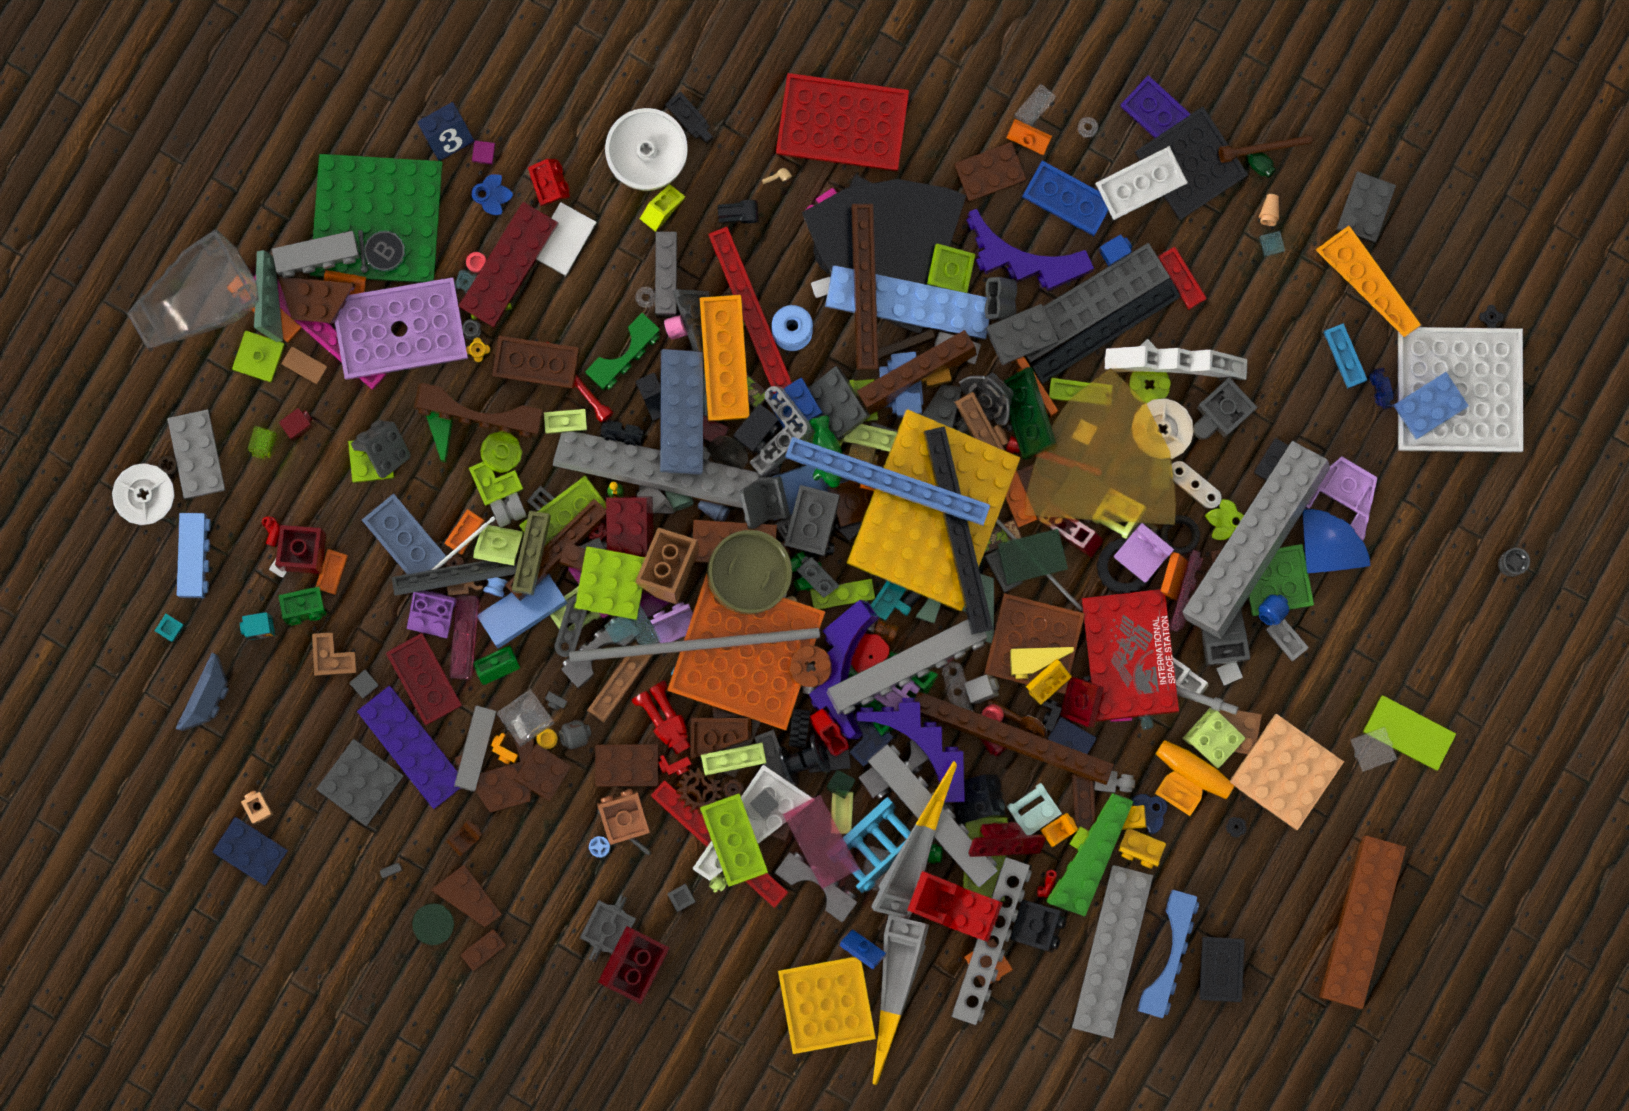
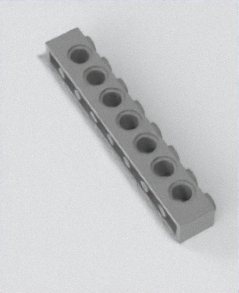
M1005 857L992 899L1000 901L1003 896H1009L1012 904L1008 908L1001 907L999 915L1004 917L1005 924L1001 928H997L994 925L991 936L994 935L998 938V945L991 948L987 945L986 941L977 939L952 1017L974 1025L977 1024V1021H982L985 1012L982 1006L984 1001L988 1002L992 990L988 988L990 982H995L998 970L995 967L997 961L1001 962L1005 950L1002 949L1004 941H1009L1012 930H1009L1011 921L1015 922L1019 911L1015 909L1017 902H1022L1025 890H1022L1024 881L1028 882L1032 873L1031 870H1028L1030 865ZM1010 876L1018 878L1019 882L1015 888H1010L1007 885V879ZM985 955L990 956L992 959L991 965L986 968L980 964L981 957ZM978 975L983 976L985 979V984L982 987H976L973 984V979ZM971 995L978 998V1004L975 1007H969L966 1003L967 998Z

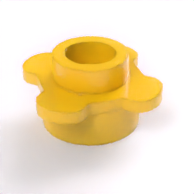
M474 338L470 346L466 347V352L468 355L473 356L476 362H481L483 356L490 352V347L484 345L480 338Z

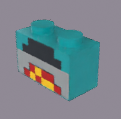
M269 613L242 616L243 622H240L241 634H244L249 640L275 636L273 617Z

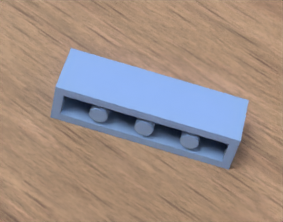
M179 513L177 596L180 598H205V593H208L209 582L205 581L206 572H209V560H206V552L210 551V540L207 539V531H210L211 521L207 519L205 513Z

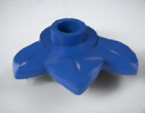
M493 174L487 176L483 183L477 184L472 190L473 200L478 204H482L484 211L488 214L501 215V204L508 202L513 197V193L508 188L501 186V175ZM480 191L486 192V196L483 198L479 197L478 194Z

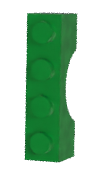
M643 313L628 327L631 335V344L628 351L622 357L613 360L599 357L585 371L586 375L601 390L612 389L618 382L616 378L621 373L625 375L632 367L630 364L635 359L639 360L646 353L644 349L649 344L653 346L660 339V329Z

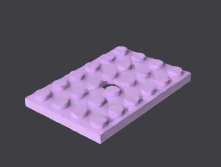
M453 278L348 295L346 304L339 311L338 317L335 320L345 380L468 359ZM401 321L407 325V333L404 336L397 337L391 332V327L395 322Z

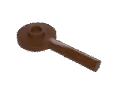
M993 699L988 701L987 706L990 704L998 705L1003 710L1004 716L1018 723L1021 730L1042 738L1046 736L1047 730L1038 719L1032 716H1024L1022 718Z

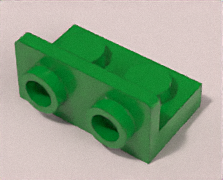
M320 587L278 595L282 617L286 624L298 625L304 620L316 621L320 620L322 616H326Z

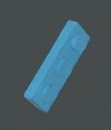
M1344 323L1325 330L1324 335L1347 389L1366 382V375Z

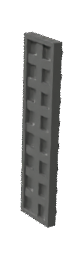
M1145 244L1043 306L1059 341L1025 356L1029 363H1032L1169 279L1170 276L1150 244Z

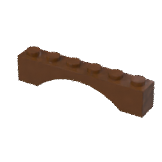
M963 330L857 390L858 397L868 413L872 415L888 406L897 396L920 380L941 370L958 366L977 355L975 345L967 332Z
M425 383L418 385L414 409L419 410L418 413L422 415L439 414L438 418L451 420V417L457 418L459 423L471 425V422L479 423V427L491 429V426L499 428L500 432L511 434V431L519 432V436L531 438L532 435L538 434L542 409L524 405L504 413L488 414L476 412L458 404L442 387Z

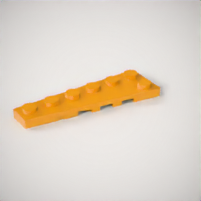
M1350 226L1344 228L1316 249L1403 337L1408 336L1422 326Z

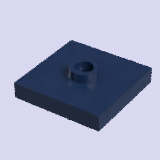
M1060 717L1048 740L1088 754L1096 737Z

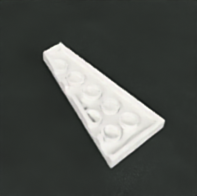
M762 765L741 796L757 843H760L814 801L809 795L764 765ZM764 789L779 803L765 818L749 804ZM712 841L693 867V870L709 881L723 871Z

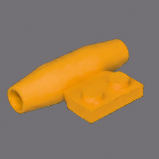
M1164 740L1155 753L1174 770L1165 776L1155 794L1191 816L1202 798V789L1227 799L1234 788L1231 781L1218 769L1182 747Z

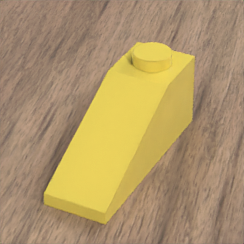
M1074 647L1011 649V676L1016 675V679H1028V675L1042 670L1056 659L1060 660L1073 653Z

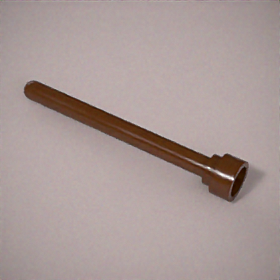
M1304 136L1235 149L1230 146L1219 147V158L1222 163H1227L1237 156L1311 144L1313 137Z

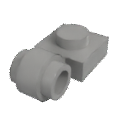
M1111 771L1107 785L1095 781L1094 791L1115 793L1116 786H1118L1122 792H1132V789L1135 788L1134 776L1121 774V778L1117 779V772Z

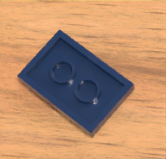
M235 817L216 845L213 853L266 886L288 853V850Z

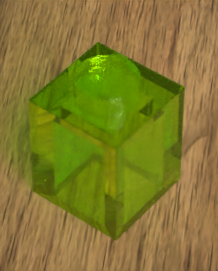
M254 426L247 450L255 458L264 459V456L270 458L277 434L274 431Z

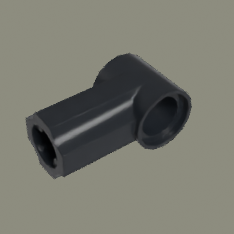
M743 200L739 203L718 205L719 223L741 222L743 224L759 222L758 201Z

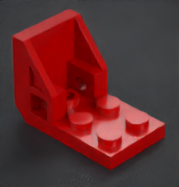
M922 871L907 911L988 942L1003 903Z

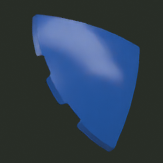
M1316 509L1303 510L1307 573L1371 566L1370 557L1364 542L1349 523L1330 515L1326 511Z

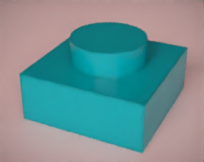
M165 614L156 627L155 632L174 642L184 625L168 614Z

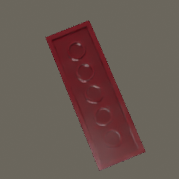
M522 202L459 304V308L495 328L559 223Z

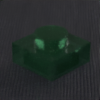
M837 770L828 783L827 790L845 799L855 784V779Z

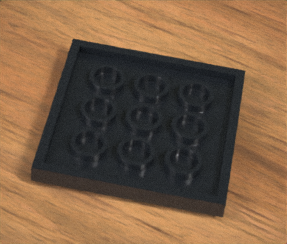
M1201 107L1134 152L1141 161L1170 146L1186 178L1187 184L1163 195L1179 221L1248 175L1237 157L1227 163L1220 161L1219 147L1229 145L1204 107Z

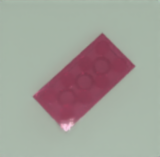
M820 795L783 814L822 889L859 870Z

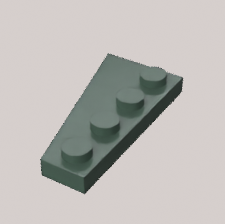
M265 250L257 251L254 328L275 342L283 341L274 258Z

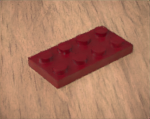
M423 633L386 652L425 726L462 706Z

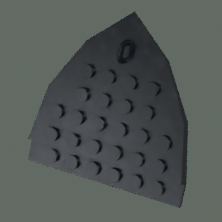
M895 179L845 188L803 211L802 214L819 257L829 271L832 272L833 266L854 269L852 204H873L875 274L927 285L935 244L950 247L966 195L945 187ZM886 320L898 328L901 327L917 334H921L923 329L920 326Z

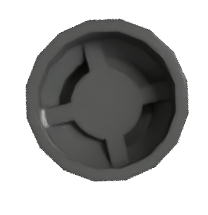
M1521 548L1509 549L1500 556L1498 561L1500 571L1507 577H1516L1524 573L1530 565L1528 553Z

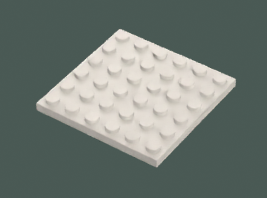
M1419 327L1406 337H1403L1398 332V402L1447 372L1469 405L1466 409L1415 440L1398 414V451L1523 452V329Z

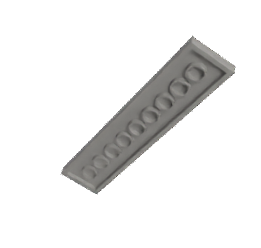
M575 431L561 433L553 460V466L743 508L740 501V491L759 478H763L758 472L709 461L707 463L704 460L702 474L660 472V450L638 445H625L624 442L611 441L610 439L607 441L602 437Z

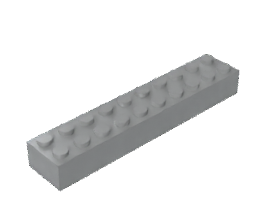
M1294 441L1290 443L1184 608L1183 615L1187 621L1222 639L1330 470L1329 462L1326 458Z

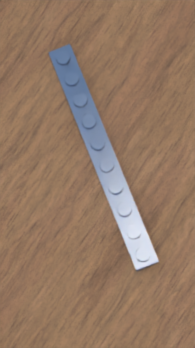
M792 437L785 456L787 459L984 526L990 509V505L795 437Z

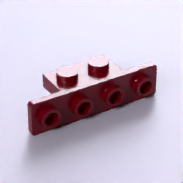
M1014 822L982 824L980 832L984 837L973 839L968 854L970 857L1039 854L1046 837L1044 835H1026L1020 825Z

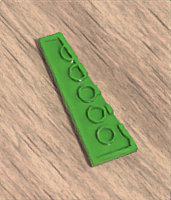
M1112 793L1097 817V821L1089 830V835L1085 842L1078 848L1077 855L1072 862L1070 861L1062 879H1059L1047 899L1049 904L1086 916L1133 804L1131 799Z

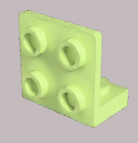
M1209 708L1182 739L1187 744L1194 746L1216 768H1219L1245 740V737L1218 711Z

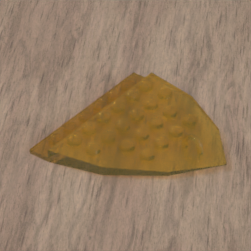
M1110 368L1073 396L1051 426L1056 444L1036 455L1026 494L1025 515L1175 525L1176 496L1171 452L1147 404Z

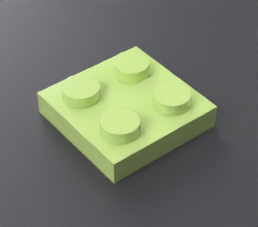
M488 525L479 534L473 558L514 566L523 539V531Z

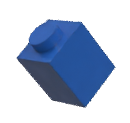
M1120 234L1102 245L1098 251L1109 267L1131 254L1132 245L1126 237L1123 238Z

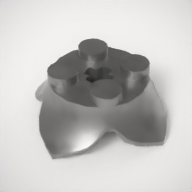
M996 374L969 376L959 382L965 394L974 392L989 421L995 419V422L999 425L1007 424L1010 415L1011 398L1014 396V393Z

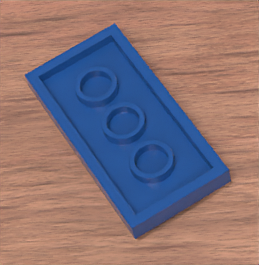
M1041 161L1022 198L1092 236H1095L1108 212V208L1098 190L1044 161Z

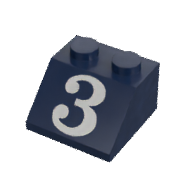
M453 102L417 121L438 161H442L474 143L472 135Z

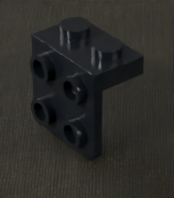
M984 774L964 780L965 802H953L956 819L959 824L986 817L1005 816V803L1002 799L1001 783L998 775Z

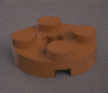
M805 646L797 650L793 655L790 672L794 680L804 687L823 685L832 673L831 658L820 647ZM814 661L816 663L814 665L816 670L808 672L806 670L808 668L806 666L807 662L811 663Z

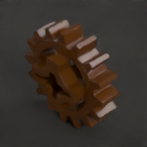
M697 768L695 773L690 769L687 775H682V781L677 783V786L680 788L677 789L676 794L681 795L678 799L679 802H685L684 809L689 806L691 807V813L697 809L698 813L701 814L700 807L721 799L718 793L722 791V788L717 787L720 780L714 781L715 774L705 776V773H701L700 768ZM690 780H694L693 784L686 786ZM712 796L709 801L705 802V797Z

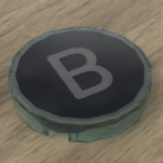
M379 231L367 239L364 246V256L367 263L373 269L380 272L392 271L402 264L405 258V246L397 234L391 231Z

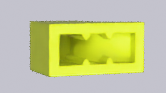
M669 184L649 202L640 220L656 232L683 202L685 196Z

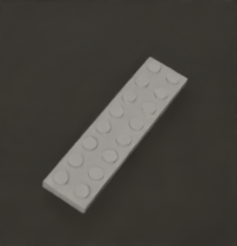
M1112 865L1072 1028L1109 1038L1114 1037L1153 875Z

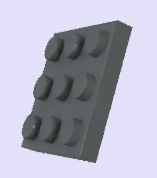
M353 739L316 790L362 824L368 826L404 775Z

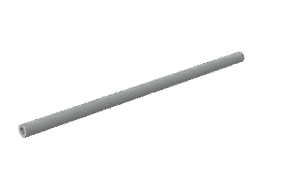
M819 628L572 651L569 652L570 662L815 639L820 638Z

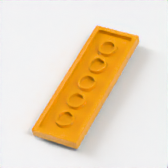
M741 295L700 298L708 421L747 419L749 417Z

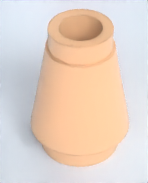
M1267 195L1259 215L1261 224L1275 226L1277 221H1279L1278 195Z

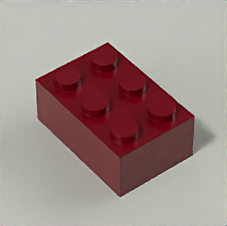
M611 496L606 498L607 550L646 557L653 541V496Z
M626 926L598 983L641 1004L669 947Z

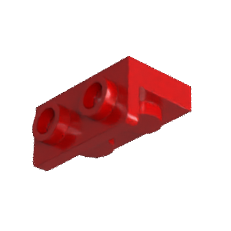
M548 158L528 167L540 206H546L559 199L570 197L569 186L562 174V165L557 159Z

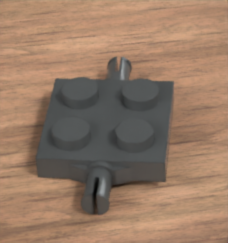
M620 895L615 906L607 905L598 900L580 937L594 947L588 959H593L594 962H597L601 951L612 954L626 926L633 927L636 918L622 910L628 898H623Z

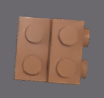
M632 789L620 792L621 796L619 797L605 796L600 799V803H597L610 845L650 833L638 791L633 792Z

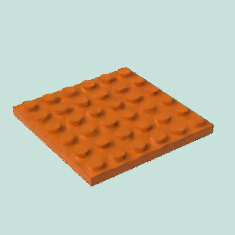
M706 572L684 641L810 628L820 629L825 611L783 597L780 602L765 612L754 615L735 613L721 605L714 597L708 584ZM817 638L681 651L667 691L786 730L801 687L794 680L790 672L791 659L800 648L814 646Z

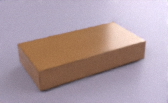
M292 346L281 363L286 368L316 385L319 384L328 369L326 365Z

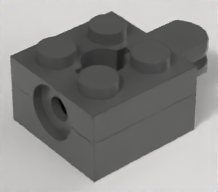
M1229 377L1198 405L1197 410L1203 417L1195 423L1193 427L1194 435L1198 439L1205 440L1218 431L1225 439L1257 409V406Z

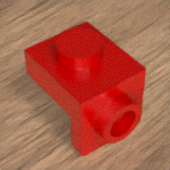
M661 755L662 761L658 762L663 774L667 772L669 776L675 773L678 776L689 771L688 767L691 766L688 757L668 765L664 755Z

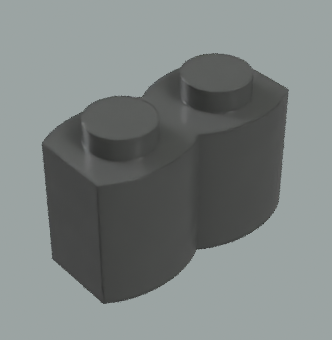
M1002 277L987 279L986 319L1001 321L1016 315L1015 298L1017 295V283L1015 280Z

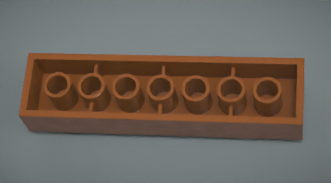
M1366 835L1362 836L1319 998L1363 1009L1406 850L1405 846Z

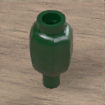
M1263 152L1245 155L1248 157L1250 167L1260 176L1270 178L1275 173L1276 168L1273 161Z

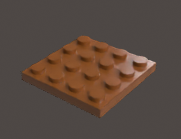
M1004 593L984 674L1028 685L1047 667L1032 675H1028V679H1016V675L1011 676V649L1074 647L1073 653L1059 660L1070 674L1085 613ZM1068 681L1056 693L1065 695Z

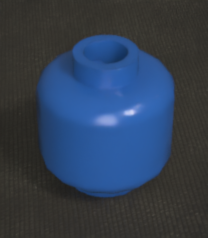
M1271 594L1267 596L1258 609L1260 619L1270 626L1280 624L1290 611L1287 599L1282 595Z

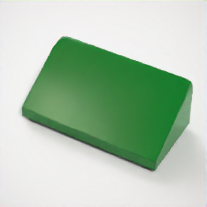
M510 645L472 662L482 685H486L520 669Z

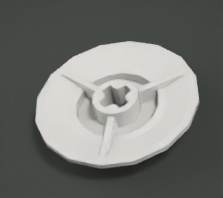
M1169 399L1152 400L1143 405L1135 415L1132 425L1133 439L1138 448L1148 457L1158 460L1173 459L1182 454L1190 445L1194 432L1193 422L1188 411L1178 402ZM1158 425L1161 427L1165 425L1167 427L1165 430L1166 435L1157 432L1159 430Z
M149 464L133 465L122 471L116 479L112 491L113 504L119 515L130 523L138 525L154 524L164 518L172 507L174 499L173 483L168 475L157 466ZM142 490H144L145 492H149V494L146 495V500L139 497V495L142 494Z

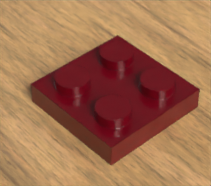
M1071 676L1068 680L1060 716L1094 728L1104 687L1079 677Z

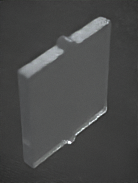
M1385 727L1350 739L1355 750L1354 756L1358 758L1362 772L1397 760L1392 747L1393 741H1390Z

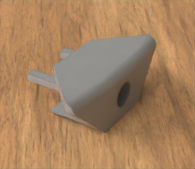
M639 485L637 496H653L654 514L675 513L667 498L658 489Z

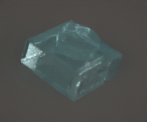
M1280 231L1259 237L1264 257L1285 252Z

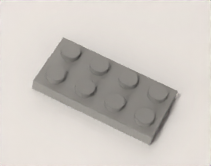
M209 410L167 418L184 499L226 491Z

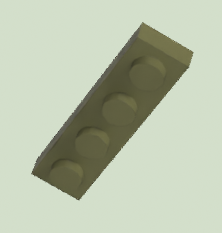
M529 511L512 591L515 593L534 595L551 515L548 513Z

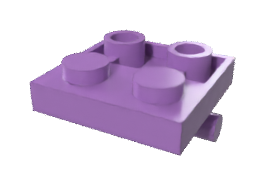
M433 591L413 592L407 629L447 638L457 599Z

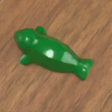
M821 416L811 419L810 424L815 431L812 444L842 454L837 438L828 429L829 417ZM815 469L813 473L815 481L822 477L823 481L831 488L838 487L842 479L840 476L819 469Z

